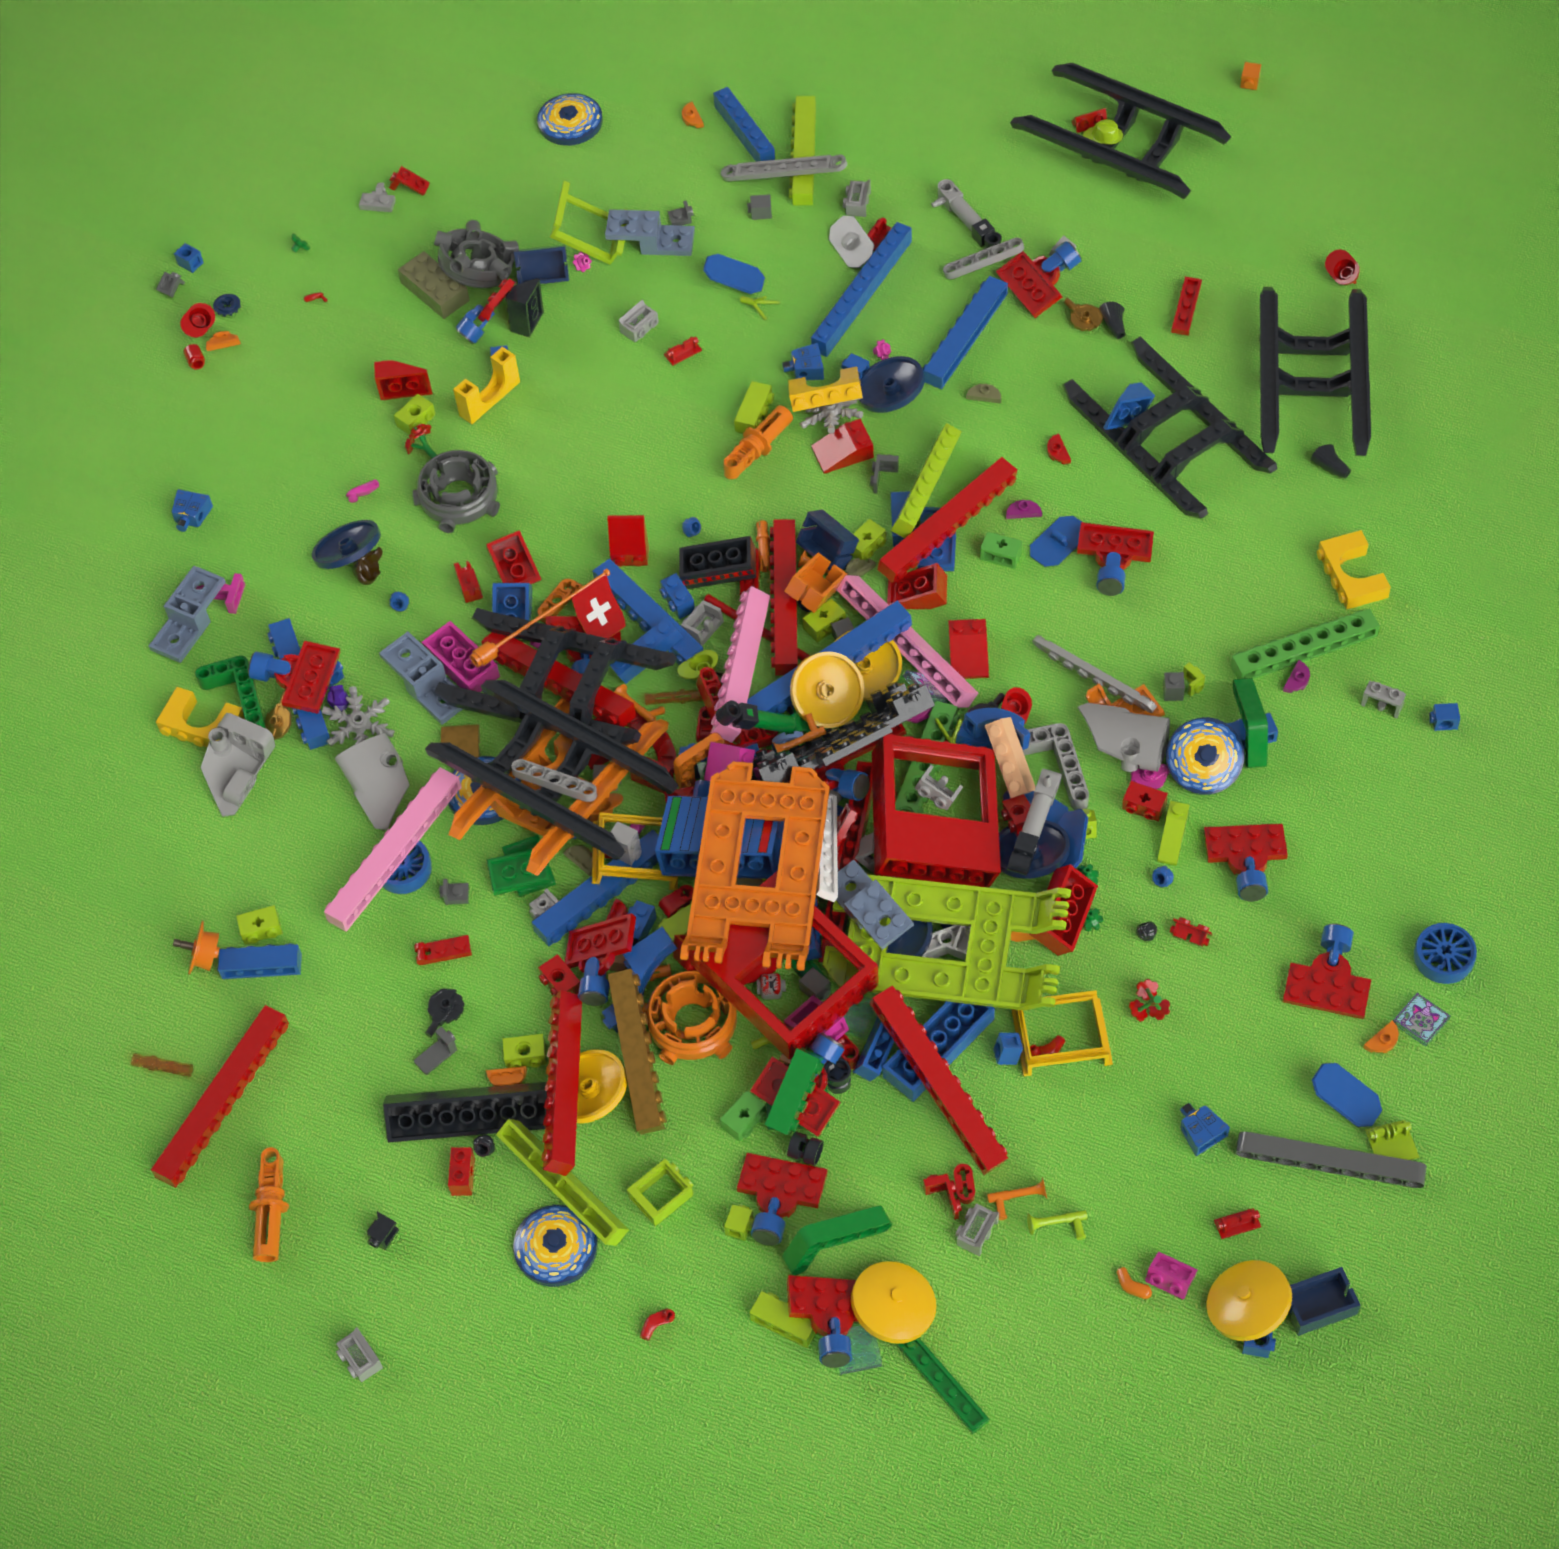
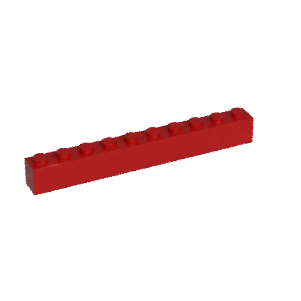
M1003 457L999 458L879 560L877 570L892 583L898 579H903L907 571L916 568L920 560L926 559L934 548H939L947 537L951 538L959 527H964L972 516H977L981 508L987 507L994 497H999L1008 485L1012 486L1017 480L1018 469Z
M773 519V527H770V538H774V541H770V552H774V555H770V566H774V569H770V580H774V583L770 584V594L774 595V598H771V609H774V612L771 613V624H775V627H771V638H775V642H771V653H775V657H771V668H775V676H784L798 666L797 600L785 592L792 577L796 574L795 519Z
M491 632L481 642L484 644L488 641L496 645L508 636ZM513 637L498 647V657L494 660L512 669L515 673L525 676L538 650ZM555 660L544 683V687L570 702L582 678V674ZM600 686L595 697L593 715L609 724L625 727L636 717L634 703L606 687Z
M857 761L856 771L865 772L868 775L870 787L867 795L862 800L849 799V805H852L857 811V819L849 827L845 841L840 844L837 856L839 871L853 860L859 865L855 857L860 850L861 838L865 837L873 798L871 762ZM828 900L825 916L845 933L848 914L833 911L834 902Z
M892 985L874 996L869 1004L983 1175H986L1005 1163L1008 1159L1007 1150L1002 1144L998 1143L995 1138V1132L986 1125L981 1111L975 1109L971 1096L963 1091L959 1078L951 1073L948 1062L945 1058H941L937 1052L936 1044L926 1036L924 1026L921 1023L918 1024L914 1018V1011L904 1003L902 993Z
M560 990L550 1001L552 1012L549 1024H551V1030L548 1035L550 1047L547 1052L549 1064L546 1069L548 1081L545 1086L547 1098L544 1104L546 1116L543 1121L545 1133L542 1139L544 1151L541 1160L543 1161V1170L567 1176L575 1166L582 1001L578 998L577 994Z
M267 1005L263 1007L152 1167L151 1171L155 1178L174 1188L184 1181L189 1168L197 1162L200 1152L208 1146L211 1136L219 1130L222 1120L230 1114L233 1104L237 1099L241 1098L244 1088L254 1079L255 1072L265 1063L266 1056L276 1047L280 1036L287 1031L289 1022L285 1014Z

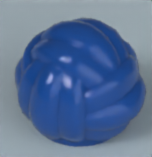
M695 517L685 519L682 523L683 533L687 537L698 535L701 531L699 520Z
M394 592L389 599V604L396 611H405L409 604V597L405 593Z
M1160 866L1153 871L1152 879L1159 887H1167L1173 882V872L1167 866Z

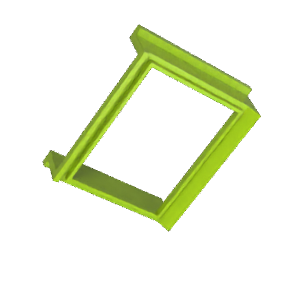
M564 180L559 194L560 197L550 238L611 265L617 255H622L625 240H612L610 253H607L559 231L566 201L608 220L609 214L569 195L570 183Z

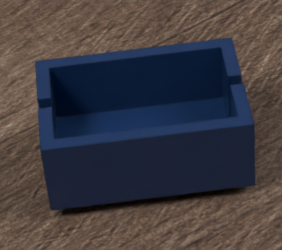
M565 244L514 251L516 268L520 267L516 271L518 284L535 278L540 279V284L570 280L568 263H564L567 262Z
M823 509L808 512L802 525L807 528L800 530L796 543L814 557L817 553H820L831 561L828 567L829 571L834 564L840 569L846 570L847 564L852 558L850 554L854 553L859 539Z
M1343 1267L1290 1285L1292 1303L1288 1315L1291 1314L1290 1320L1298 1336L1358 1315L1361 1305L1353 1288L1349 1289L1350 1282Z

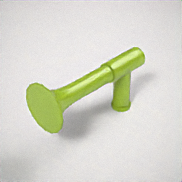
M1086 1210L1045 1218L1032 1217L1030 1213L1027 1214V1223L1031 1235H1033L1035 1229L1042 1226L1073 1222L1077 1240L1086 1238L1081 1222L1082 1220H1087Z

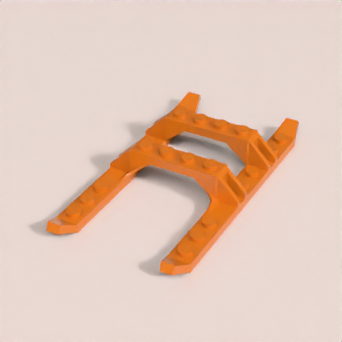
M562 697L554 707L569 714L570 702ZM659 719L645 723L638 730L642 734L638 743L626 746L644 755L657 739L668 730L669 722ZM543 729L540 739L522 759L544 767L552 764L553 762L545 753V747L557 732ZM610 762L595 780L587 781L596 786L597 798L591 802L577 799L569 809L587 819L602 801L610 797V792L618 788V783L629 771ZM524 767L516 768L518 771L525 769ZM511 771L509 776L515 779L516 777L513 776ZM573 784L569 786V788L576 787V785ZM482 785L454 814L448 834L461 840L474 822L491 806L499 817L544 836L532 849L526 871L537 876L563 845L574 837L543 818L531 815V812L527 809L522 810L518 804L495 791L483 788ZM587 790V791H584L583 793H584V794H591V793H593V791Z

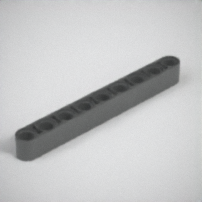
M1240 1132L1236 1148V1155L1248 1159L1412 1188H1423L1425 1185L1427 1166L1417 1161L1252 1132Z

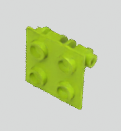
M1402 1120L1365 1129L1374 1154L1405 1160L1419 1158L1409 1131L1412 1129L1410 1122Z

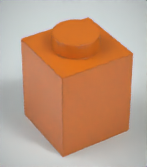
M1245 62L1240 88L1257 90L1261 64Z

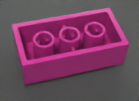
M451 621L422 641V645L443 664L445 674L460 688L481 692V685L486 680H497L500 677L498 666L493 660L485 666L478 668L472 663L470 655L478 646Z

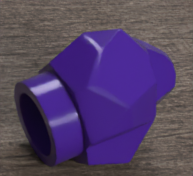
M343 685L330 687L327 696V703L333 709L334 706H337L341 712L348 707L349 702L346 700V697H350L344 690Z

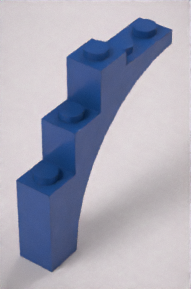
M663 927L634 945L631 952L623 954L626 958L623 961L626 967L639 975L641 985L638 986V990L642 995L655 969L668 955L677 949ZM612 1004L602 1011L605 1016L603 1022L609 1030L612 1028L618 1033L614 1006Z

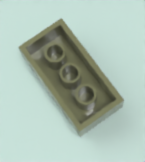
M424 251L398 269L401 284L443 319L470 301L467 287L449 278L441 270L439 264Z

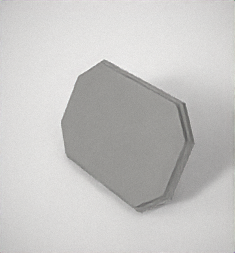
M842 216L830 227L829 240L848 267L860 268L869 260L873 254L874 244L854 216Z

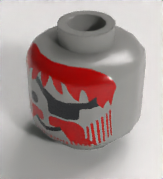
M778 973L762 974L760 979H757L758 995H761L763 1000L780 999L782 992H786L785 980H781V976Z

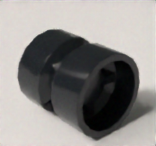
M839 1058L836 1064L828 1061L824 1067L827 1073V1089L834 1094H842L851 1086V1067L842 1058Z
M795 1131L788 1146L787 1157L795 1160L802 1158L804 1163L816 1166L823 1150L824 1141L814 1137L808 1139L806 1134Z

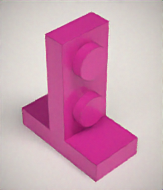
M235 573L231 585L224 584L214 598L216 600H224L227 610L231 614H236L245 588L242 574ZM204 585L197 586L196 589L200 590Z

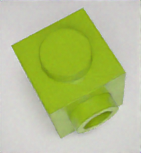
M732 1204L724 1225L725 1235L743 1241L746 1240L748 1232L752 1230L754 1223L753 1212L749 1207Z

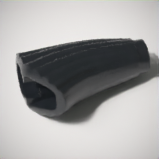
M1114 301L1103 303L1099 310L1108 329L1116 339L1123 338L1126 335L1123 324L1125 308Z
M1334 445L1319 446L1311 456L1313 463L1336 476L1346 479L1351 473V469L1336 454Z

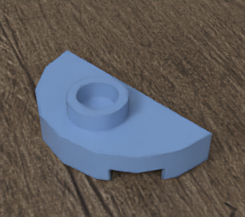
M794 731V734L785 735V732L774 737L772 741L776 744H783L803 736V732ZM772 742V750H774V753H777Z

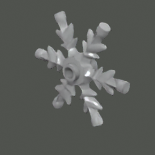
M862 398L806 409L805 412L817 414L806 417V421H802L800 426L803 429L810 424L814 426L818 420L821 421V419L826 418L824 420V427H828L829 433H834V425H839L837 420L840 419V415L842 417L846 415L849 419L851 416L863 417L862 411H857L858 409L845 408L856 404L857 400Z
M353 686L349 688L351 698L346 697V700L351 704L348 707L353 710L351 714L347 715L344 709L341 712L337 706H334V710L326 706L323 707L322 713L331 716L329 720L339 719L338 723L342 721L347 722L346 727H339V731L331 732L334 736L326 741L330 747L337 741L342 744L345 736L349 739V732L357 734L353 739L357 740L356 745L369 738L364 734L366 729H370L372 734L376 732L377 735L386 733L389 737L394 736L395 730L385 728L388 726L387 723L378 725L379 721L375 723L370 722L371 716L378 717L376 713H384L386 711L382 709L390 703L386 697L378 704L377 700H374L372 707L367 706V712H362L360 708L363 704L359 703L363 696H357V688Z

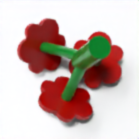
M419 424L411 430L409 439L407 438L405 442L407 454L410 455L414 447L424 450L431 459L437 456L426 440V434L431 433V425ZM419 437L423 446L414 444L415 439Z
M1145 979L1144 982H1138L1136 985L1138 990L1136 992L1137 996L1142 997L1145 1001L1149 1000L1146 1004L1140 1003L1137 999L1129 1003L1131 1015L1139 1022L1144 1021L1148 1017L1147 1008L1150 1010L1149 1015L1157 1020L1164 1019L1165 1015L1170 1013V1002L1166 999L1162 1000L1157 995L1156 990L1159 985L1156 981L1151 982L1150 979Z

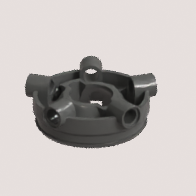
M476 220L468 221L466 229H455L447 233L438 230L434 245L439 246L438 264L441 270L452 280L473 288L497 287L504 279H508L514 264V251L519 250L517 241H503L493 234L481 231V225ZM466 249L472 250L471 260L465 253Z
M452 450L441 453L428 461L421 469L417 480V490H413L414 505H421L423 511L430 518L440 522L439 529L446 533H452L456 525L472 522L484 514L494 517L500 509V503L496 501L498 486L495 476L498 474V471L490 461L487 462L482 456L470 451ZM438 470H439V472H440V474H441L440 477H438V475H437V471H438ZM454 481H465L474 487L472 495L467 489L457 493L443 492L441 495L438 494V491L444 490L447 485ZM430 492H432L434 502H439L440 505L435 504L431 501Z

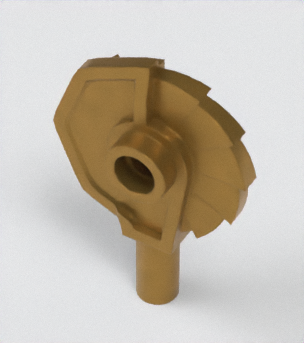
M1069 298L1064 300V304L1071 309L1070 322L1074 328L1080 329V331H1091L1099 327L1103 320L1099 308L1090 304L1076 305Z
M285 691L282 693L280 703L270 713H267L265 718L266 729L273 734L274 740L284 737L291 726L292 716L288 710L289 707L282 706L281 703Z

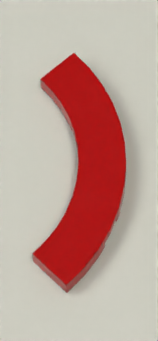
M635 711L636 717L626 727L639 730L647 721ZM665 731L652 747L657 755L658 762L672 767V771L675 773L674 760L677 758L676 751L670 736Z

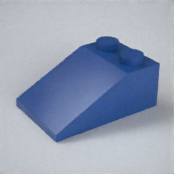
M1142 382L1130 384L1118 399L1103 428L1108 430L1128 426L1130 420L1148 410L1155 394Z
M493 583L492 612L531 621L532 585L530 583Z

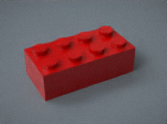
M1070 864L1057 868L1054 871L1047 890L1054 888L1071 890L1069 898L1058 897L1055 899V901H1066L1069 903V908L1064 909L1068 911L1067 917H1053V920L1065 921L1067 923L1066 929H1054L1038 934H1029L1057 956L1074 951L1098 885Z

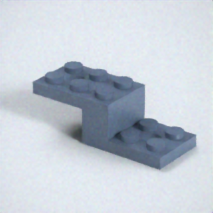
M609 210L605 237L606 240L640 241L642 255L692 256L695 226L661 225L659 211Z
M193 566L165 603L164 608L169 619L150 643V650L181 663L211 621L206 609L226 583L225 579ZM204 585L202 589H196L197 586ZM173 639H179L176 643H170Z
M406 632L379 652L380 657L404 680L407 692L441 725L462 710L447 703H440L441 698L433 693L439 682L452 686L455 685L446 677L443 664L409 632ZM403 653H410L406 658L401 657Z
M855 860L838 871V897L836 902L860 929H865L882 950L914 926L911 919L876 879L872 881ZM849 883L856 884V889L847 891L846 886ZM882 918H889L891 922L887 926L880 925V920Z

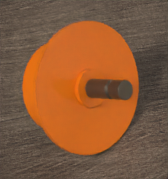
M201 921L194 943L174 938V947L192 951L188 975L191 974L194 966L210 971L213 959L218 957L220 947H217L219 933L204 931V921Z

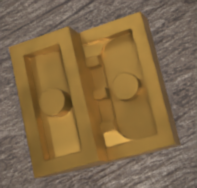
M479 724L441 727V743L450 742L467 753L480 757Z

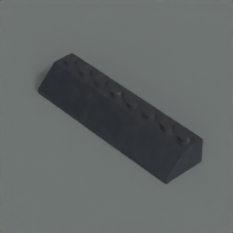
M547 1082L388 1095L383 1102L388 1143L498 1133L508 1119L520 1121L528 1130L545 1129L543 1121L546 1116L544 1104L547 1098V1091H545Z

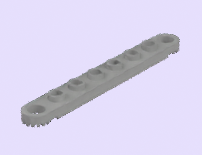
M839 154L836 156L824 155L738 163L737 165L730 164L724 166L725 168H722L721 175L725 181L838 172L846 168L847 160L845 156Z
M1036 635L1033 639V644L1047 653L1052 660L1061 661L1067 669L1076 670L1081 677L1092 679V682L1096 685L1100 683L1112 695L1117 696L1118 694L1123 697L1122 699L1130 705L1133 703L1149 713H1152L1157 707L1152 700L1149 701V698L1144 695L1141 696L1138 691L1051 641L1047 642L1048 640H1045L1042 636Z

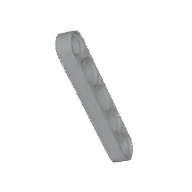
M1013 238L951 262L944 266V275L947 279H955L1019 254L1024 250L1023 241L1021 238Z
M523 759L515 760L511 765L512 774L516 778L585 802H591L597 798V789L593 783ZM518 767H524V768H525L524 770H521V771L516 770V768H518ZM534 773H541V774H542L541 776H537V777H536V776H533ZM551 779H559L557 782H550ZM570 784L576 785L574 788H567L566 786ZM587 790L593 791L591 794H584L583 792Z

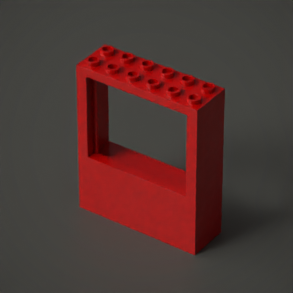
M891 733L881 737L872 751L875 875L990 888L1001 873L994 750L984 746L975 747L968 744H954L948 741L939 742L932 741L931 739L913 738L911 736H896ZM894 759L979 770L981 821L896 810Z
M778 871L759 887L775 888ZM816 906L814 907L812 926L859 971L792 1030L783 1024L740 982L763 962L770 928L730 924L728 943L723 954L722 963L714 962L716 952H709V961L703 962L704 951H701L700 960L695 961L694 952L696 950H689L690 964L789 1060L793 1058L797 1048H804L809 1043L812 1044L818 1033H821L823 1030H829L838 1017H844L853 1004L857 1005L860 1003L864 995L868 991L872 992L879 983L878 964Z

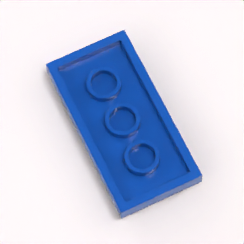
M924 507L921 513L920 525L937 512L940 507ZM956 532L951 538L947 537L939 548H934L926 559L920 560L918 569L938 563L944 571H954Z

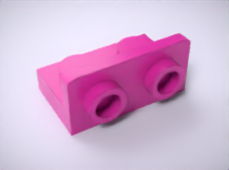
M1158 1251L1149 1267L1145 1282L1176 1297L1185 1299L1198 1270Z

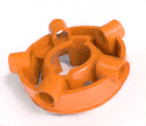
M684 971L666 978L652 992L649 1002L644 1003L642 1007L643 1013L645 1012L647 1015L650 1036L661 1049L659 1058L669 1065H674L678 1058L697 1060L713 1054L719 1059H723L732 1050L729 1040L732 1038L736 1028L737 1009L718 990L716 996L707 985L714 986L698 971ZM697 983L704 984V993L698 991ZM667 992V1003H662L661 997ZM689 1004L700 1005L703 1008L712 1006L713 1013L703 1023L693 1027H686L684 1032L677 1029V1023L674 1021L676 1014L682 1007ZM721 1007L724 1015L728 1014V1018L722 1028L720 1026L715 1028L721 1016ZM663 1029H665V1030H666L665 1035H663L660 1031H662ZM681 1039L696 1040L697 1043H682Z

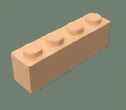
M1011 717L986 724L985 728L1010 798L1034 791L1036 787Z

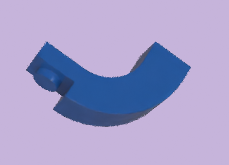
M981 708L965 714L963 729L974 739L988 734L985 728L986 724L1011 717L1022 750L1029 748L1030 732L1024 728L1025 720L1019 715L999 708Z

